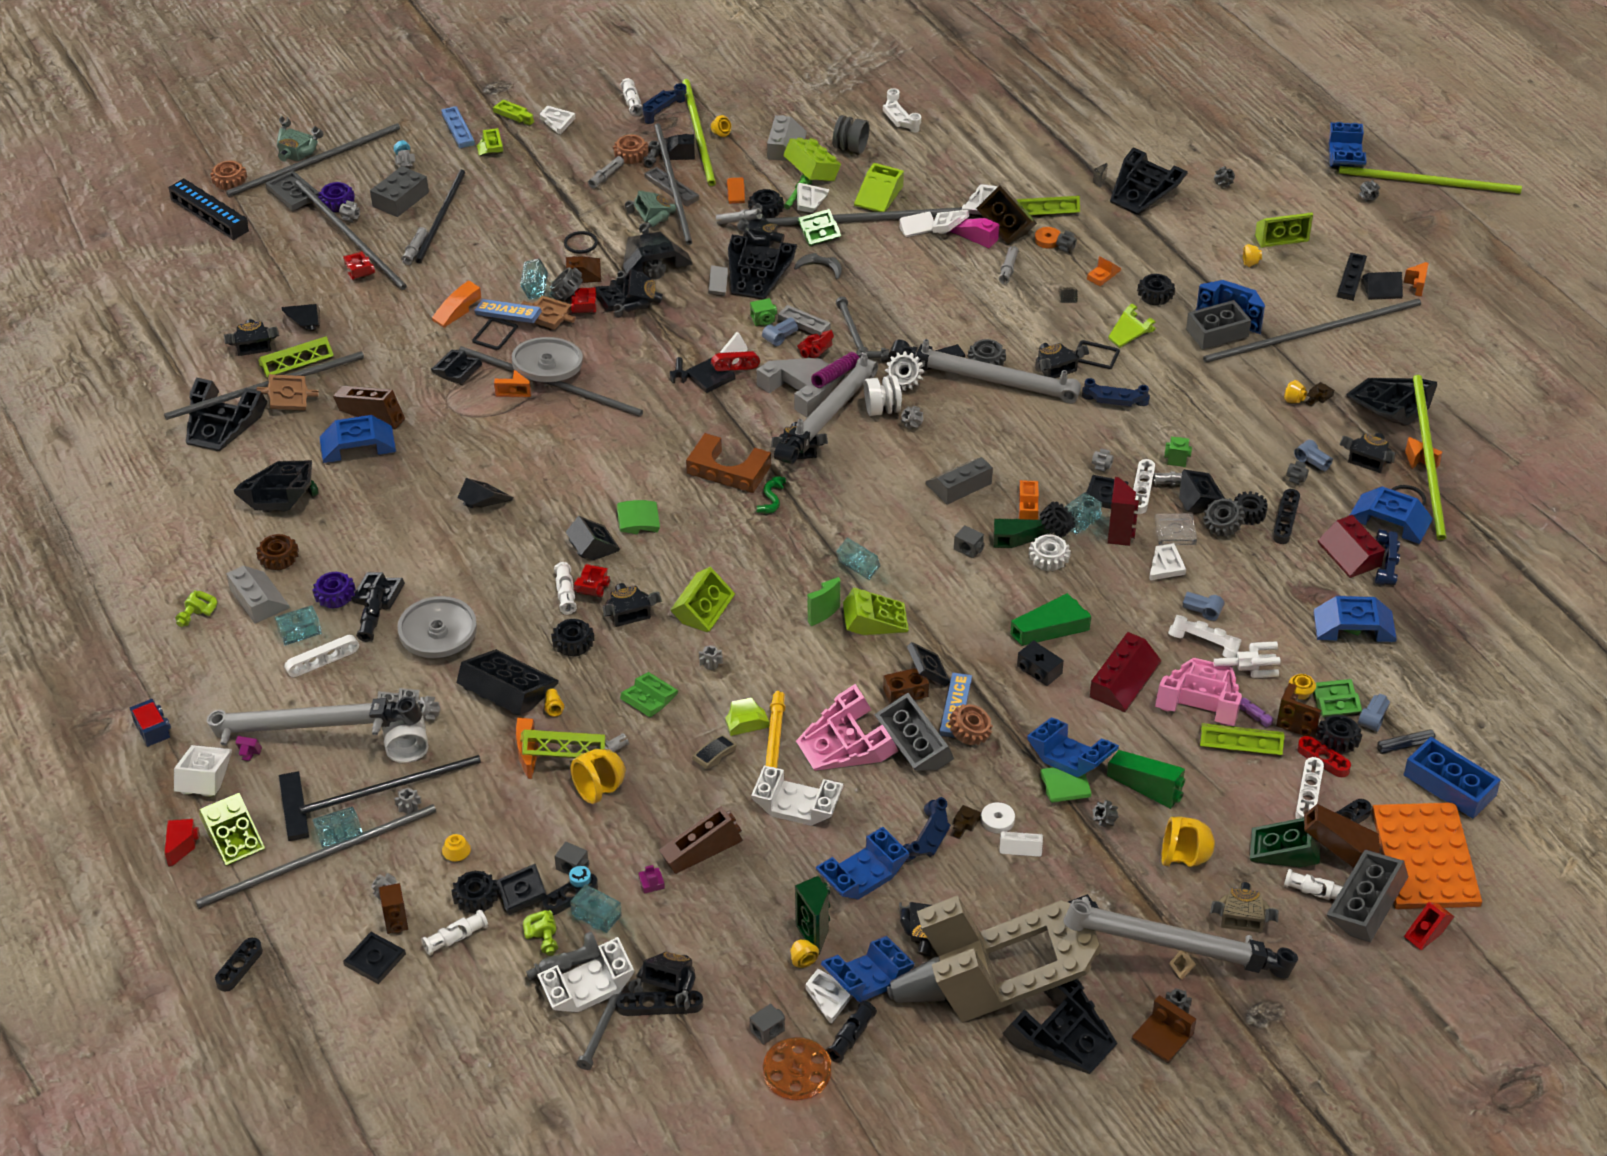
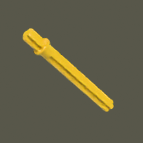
M776 691L773 694L772 703L769 707L771 717L765 766L778 768L783 712L786 709L784 704L785 694L780 691Z

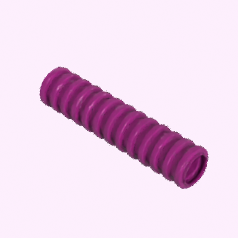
M854 352L844 355L814 373L811 377L812 384L817 388L824 387L855 368L859 356Z

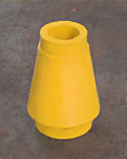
M547 690L545 698L546 713L552 717L561 715L564 710V703L557 690Z

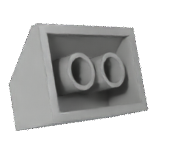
M775 115L767 142L768 159L789 161L783 156L789 139H797L798 137L806 139L807 131L792 117Z
M242 566L226 573L231 592L254 624L290 608L265 572Z

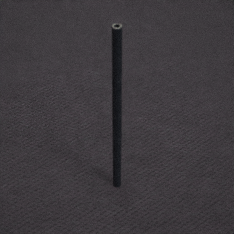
M463 169L459 170L415 259L417 263L422 262L466 173Z
M479 755L303 805L299 807L301 814H306L481 763Z

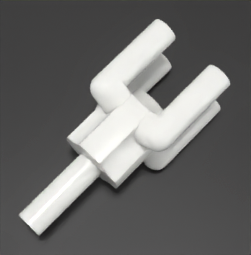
M1277 641L1251 643L1249 651L1237 652V658L1214 659V667L1237 665L1239 671L1250 670L1252 678L1279 677L1278 669L1259 670V666L1280 665V657H1276V654H1258V650L1278 649Z

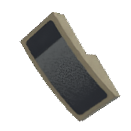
M720 735L701 747L692 756V759L705 769H709L720 764L723 756L735 752L737 744L724 735Z

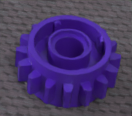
M342 182L329 183L318 193V198L332 212H339L340 206L343 203L346 204V201L355 202L352 187Z
M329 572L317 579L316 584L313 585L314 589H312L315 601L319 602L320 606L327 608H339L351 601L352 596H355L354 591H356L353 579L349 578L348 574L342 572Z

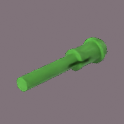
M803 174L798 184L811 185L812 180ZM796 184V189L784 204L785 209H789L797 199L798 184Z

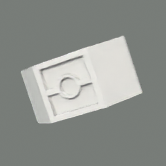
M764 765L751 798L772 817L812 826L832 817L843 789V783L823 779L820 789L784 781V770Z
M618 937L598 946L602 956L561 974L558 965L537 974L553 1010L580 1012L621 992L635 971Z

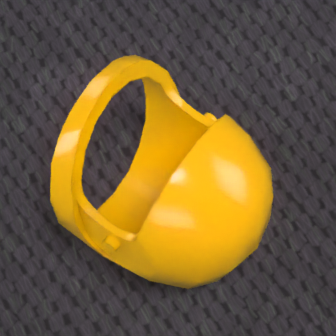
M593 749L579 755L571 763V775L574 785L580 796L591 804L600 802L602 793H611L618 789L625 778L626 768L622 759L608 749Z
M1181 816L1170 817L1162 844V865L1170 867L1171 862H1183L1187 866L1193 867L1208 861L1213 854L1215 846L1211 829L1198 819Z

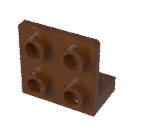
M1289 683L1281 698L1276 726L1315 739L1321 710L1297 702L1298 694H1295L1297 685Z
M1159 995L1154 1000L1152 1015L1132 1035V1040L1168 1063L1194 1035L1196 1018Z

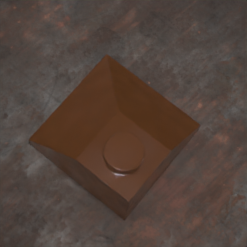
M584 256L566 257V269L569 267L571 269L577 268L582 273V283L601 282L600 258Z

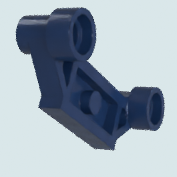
M678 83L674 86V90H663L643 104L645 123H654L655 115L673 102H685L686 85Z
M1087 378L1082 388V397L1087 400L1096 399L1097 403L1132 407V404L1135 403L1138 406H1147L1150 400V395L1148 394L1149 387L1147 385H1140L1138 389L1132 390L1099 386L1095 383L1094 379Z
M1378 529L1376 541L1380 545L1385 544V570H1377L1375 584L1396 585L1398 575L1394 572L1395 566L1399 564L1400 554H1397L1400 547V541L1397 540V532L1390 531L1387 533L1386 530Z
M943 797L931 800L925 804L924 812L930 818L917 840L903 845L909 852V857L905 862H910L917 856L922 855L931 857L937 851L951 826L948 823L946 813L947 801Z

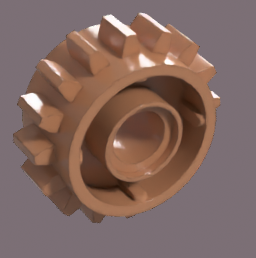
M638 135L622 136L613 146L614 156L622 157L626 164L639 163L649 153L648 143L644 142V139Z
M236 161L220 162L210 173L212 184H215L216 187L222 190H229L240 186L246 182L245 178H247L245 167H242V164Z
M962 704L961 707L957 706L949 717L950 731L962 743L980 745L981 742L985 743L992 733L993 725L990 721L991 718L982 708L976 705Z

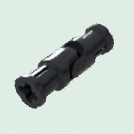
M371 585L368 592L370 594L365 601V608L362 612L361 627L357 631L356 636L364 642L374 639L373 631L378 624L382 608V597L386 593V590L379 585Z
M862 1001L859 1003L858 1010L855 1014H851L842 1029L835 1036L836 1040L834 1043L826 1048L825 1053L832 1061L837 1063L843 1061L846 1051L854 1046L855 1041L867 1028V1022L877 1014L876 1008L870 1002Z

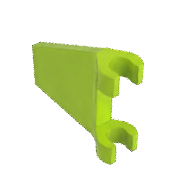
M1130 304L1125 309L1108 336V339L1118 348L1123 347L1144 333H1151L1156 329L1152 326L1156 323L1152 318L1147 319L1144 324L1135 318L1137 313L1134 310L1137 309V306L1134 304Z

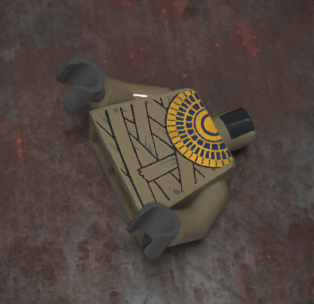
M1242 882L1239 884L1238 889L1231 888L1228 895L1222 896L1218 901H1213L1210 913L1222 916V928L1262 933L1264 920L1265 922H1278L1279 910L1270 908L1267 902L1262 899L1259 891L1251 890V884Z

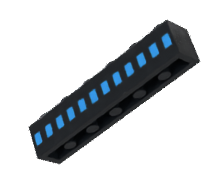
M183 178L168 187L171 201L230 239L235 240L249 232L248 220L244 215L231 209L214 196L195 186L192 182Z

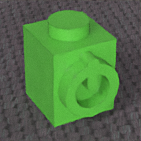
M770 298L750 302V316L755 326H766L775 322L777 308L775 304H772Z
M1171 436L1170 443L1166 442L1164 458H1168L1167 465L1186 467L1187 457H1191L1192 447L1189 446V439Z

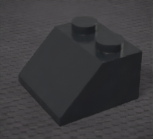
M578 516L565 532L569 537V542L576 547L577 554L584 559L597 560L620 550V547L604 525L582 516Z

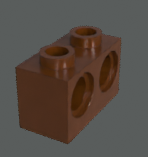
M917 668L883 675V690L890 704L907 693L910 694L913 700L929 697V682L926 677L919 674Z
M400 883L378 887L387 934L409 930Z

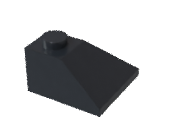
M694 134L675 135L664 138L670 160H695Z
M317 304L282 307V311L302 328L316 330V327L320 326V307Z
M1186 469L1182 471L1179 498L1187 512L1203 513L1214 500L1225 499L1210 473Z
M466 478L457 498L464 501L463 505L469 508L474 506L482 508L512 501L514 497L486 482Z

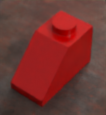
M193 819L168 820L165 843V857L168 867L175 865L195 849L196 840L199 839L200 833L199 827H195Z
M1428 902L1404 937L1420 950H1423L1445 931L1455 916L1438 903Z

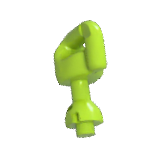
M193 591L184 603L185 611L175 616L176 624L180 627L188 626L192 613L198 615L203 613L206 616H210L218 604L217 599L205 592Z
M544 910L527 916L523 921L525 938L544 937L541 951L547 956L554 955L556 950H558V945L552 938V935L556 933V922L552 911Z

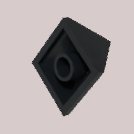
M1375 272L1362 275L1368 300L1403 298L1402 272Z

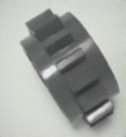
M569 267L565 269L551 284L550 289L552 291L550 295L555 300L561 299L564 301L569 298L583 281L581 278L582 273L577 268L571 269Z
M982 339L975 342L973 346H970L968 359L1003 366L1004 361H1006V349H1002L1003 345L995 340Z
M1231 498L1214 500L1211 505H1208V509L1204 510V523L1206 529H1209L1211 534L1215 533L1217 536L1227 537L1228 535L1235 534L1236 531L1241 529L1240 526L1244 525L1245 513L1242 505L1239 506L1238 501L1234 502Z

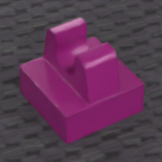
M237 736L235 744L240 749L239 756H242V760L251 761L253 754L260 755L262 746L257 739Z
M653 865L645 867V871L638 872L644 894L665 889V883L659 867L654 868Z

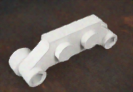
M895 88L889 89L887 91L886 105H883V112L897 127L908 128L914 133L919 132L921 115L918 113L908 115L898 103L899 90Z
M1176 615L1168 634L1177 638H1183L1185 631L1224 646L1222 653L1224 657L1237 658L1241 639L1227 635L1226 631L1220 628L1212 629L1205 622L1187 621L1186 617Z

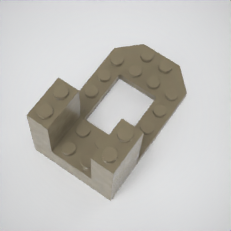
M958 895L917 911L921 928L940 958L939 962L932 964L936 982L962 1023L1087 975L1091 968V962L1095 956L1099 955L1102 949L1096 931L1086 928L1081 931H1074L1068 928L1063 920L1071 903L1062 900L981 932ZM1048 931L1058 961L997 984L988 954Z

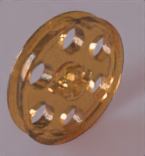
M801 1037L784 1039L773 1045L767 1052L763 1062L764 1079L768 1087L775 1094L790 1100L808 1099L819 1094L827 1086L831 1077V1060L827 1051L813 1040ZM796 1046H802L805 1050L802 1053H795L792 1049ZM780 1054L784 1056V1060L776 1062L772 1057ZM820 1056L824 1060L817 1064L812 1062L811 1059ZM793 1062L798 1069L801 1068V1074L796 1068L793 1069ZM778 1073L783 1078L779 1081H774L771 1079V1076ZM814 1075H818L822 1077V1080L818 1083L812 1082L810 1078ZM793 1084H799L801 1085L802 1089L799 1091H792L790 1089V1086Z

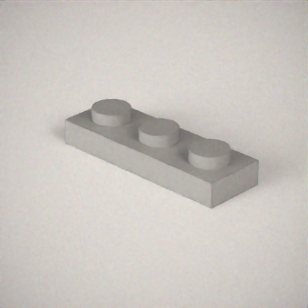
M789 305L778 313V320L785 321L791 317L795 320L798 328L812 334H818L819 336L831 328L830 322Z

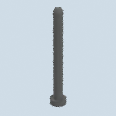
M839 297L836 300V305L841 309L856 347L859 349V347L864 345L847 307L848 300L846 297Z
M622 990L619 994H614L610 997L584 1055L579 1056L576 1063L581 1069H591L593 1065L592 1057L615 1010L617 998L622 994Z

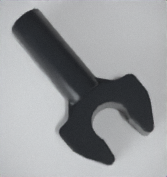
M681 357L676 358V369L670 371L672 383H675L677 377L682 378V383H685L688 379L687 371L683 370V359Z

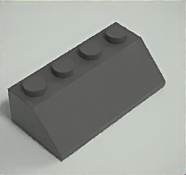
M909 693L874 714L915 771L938 770L954 759L947 743Z
M1364 850L1328 911L1327 917L1350 936L1371 942L1409 877L1405 862Z

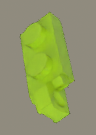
M502 100L493 107L494 113L515 121H523L526 125L534 123L533 114L529 113L527 108Z

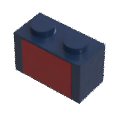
M153 699L129 707L133 722L147 747L170 738L168 730L171 729L169 720L167 717H162L164 716L163 710L160 705L156 706Z

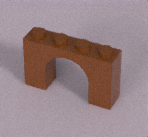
M704 433L686 459L687 474L751 493L755 492L772 466L771 452L755 447L748 458L739 465L723 466L715 461L722 452L721 437Z

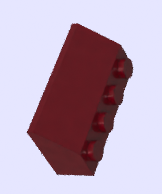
M1130 632L1125 634L1091 680L1090 698L1122 712L1128 710L1161 664V659L1146 639Z

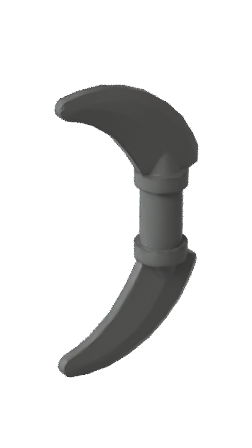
M817 253L801 257L794 267L797 270L802 265L812 262L826 264V266H830L833 269L836 279H839L842 272L841 264L836 258L821 257Z

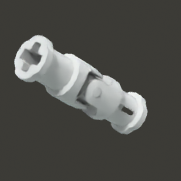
M626 78L621 82V88L629 107V112L633 116H639L643 112L641 100L636 87H634V81Z
M560 562L554 567V572L557 574L558 599L561 602L559 608L563 614L568 615L577 609V605L574 603L573 578L570 575L571 566L567 562Z
M1292 869L1288 870L1284 883L1285 888L1289 886L1300 889L1302 893H1311L1326 900H1335L1343 886L1336 885L1333 881L1314 878L1309 874H1298L1293 872ZM1324 884H1325L1326 887H1327V890H1326L1325 893L1322 894L1321 892H1322V889L1324 888Z
M478 910L476 914L466 919L461 918L447 926V928L439 929L438 933L428 938H421L423 947L427 954L431 956L434 951L444 946L447 948L454 942L471 936L472 932L482 927L487 928V919L483 912Z

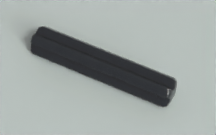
M1432 729L1381 740L1377 743V749L1380 753L1414 746L1425 743L1430 737L1435 739L1436 735Z

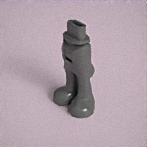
M590 931L584 935V945L578 950L544 958L538 965L535 963V968L526 971L529 981L538 978L537 974L558 965L561 973H566L573 965L587 963L600 957L601 953L593 933Z

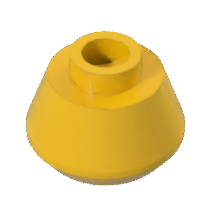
M719 115L712 121L711 130L715 135L726 137L731 132V122L726 116Z
M1245 245L1243 248L1244 265L1251 267L1258 264L1259 260H1262V251L1257 246Z
M1298 380L1291 381L1284 393L1287 403H1300L1307 396L1305 386Z
M1297 674L1289 680V683L1297 685L1295 694H1298V699L1309 698L1316 689V683L1309 675Z
M459 834L447 837L442 847L443 856L447 860L454 862L465 859L471 852L469 842Z
M797 940L793 943L790 950L792 964L799 968H806L812 965L819 955L818 947L808 940Z

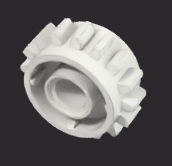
M904 351L903 355L897 353L895 358L890 357L891 362H887L889 368L885 369V372L889 373V375L886 377L890 380V376L896 375L903 391H906L908 387L912 390L914 385H919V380H923L921 374L925 371L921 367L924 365L922 362L918 363L920 359L918 356L914 358L913 353H910V355H907L906 351ZM908 367V374L901 375V369Z
M1042 535L1035 538V542H1031L1029 560L1033 561L1034 566L1036 565L1042 570H1058L1061 567L1063 568L1065 563L1069 562L1070 546L1066 545V541L1059 536Z

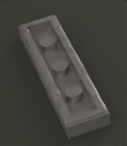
M655 167L644 173L647 180L673 197L666 172ZM676 180L680 198L684 205L689 206L699 200L697 193Z

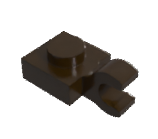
M1319 382L1309 390L1307 396L1310 398L1305 403L1313 406L1317 401L1324 403L1334 395L1335 390Z
M962 805L953 820V829L955 831L952 836L961 839L966 829L973 831L981 819L982 812Z

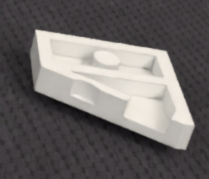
M546 106L540 113V119L561 135L574 121L575 113Z
M799 183L797 186V210L814 213L828 195L829 189Z
M980 184L976 192L970 196L966 205L962 206V210H969L970 214L981 215L976 208L997 186Z
M969 210L937 213L932 225L933 233L944 234L952 230L970 216Z
M1174 543L1156 546L1150 571V581L1186 574V568Z
M819 969L815 971L806 983L807 992L831 1024L853 997L834 977Z

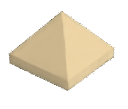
M1181 950L1169 963L1180 979H1183L1196 965L1190 955Z

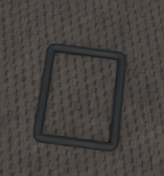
M492 317L476 334L472 342L499 350L515 332L518 325ZM492 321L514 327L498 346L477 340Z
M1086 340L1079 342L1077 348L1082 346V344L1113 350L1116 353L1110 366L1080 358L1078 362L1107 369L1113 368L1120 353L1119 348Z

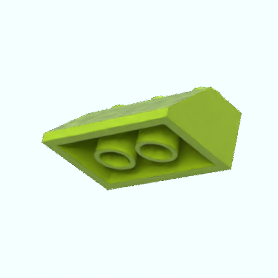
M1313 213L1262 219L1256 224L1255 237L1261 248L1308 242Z
M710 566L695 574L670 611L682 624L709 632L735 593Z

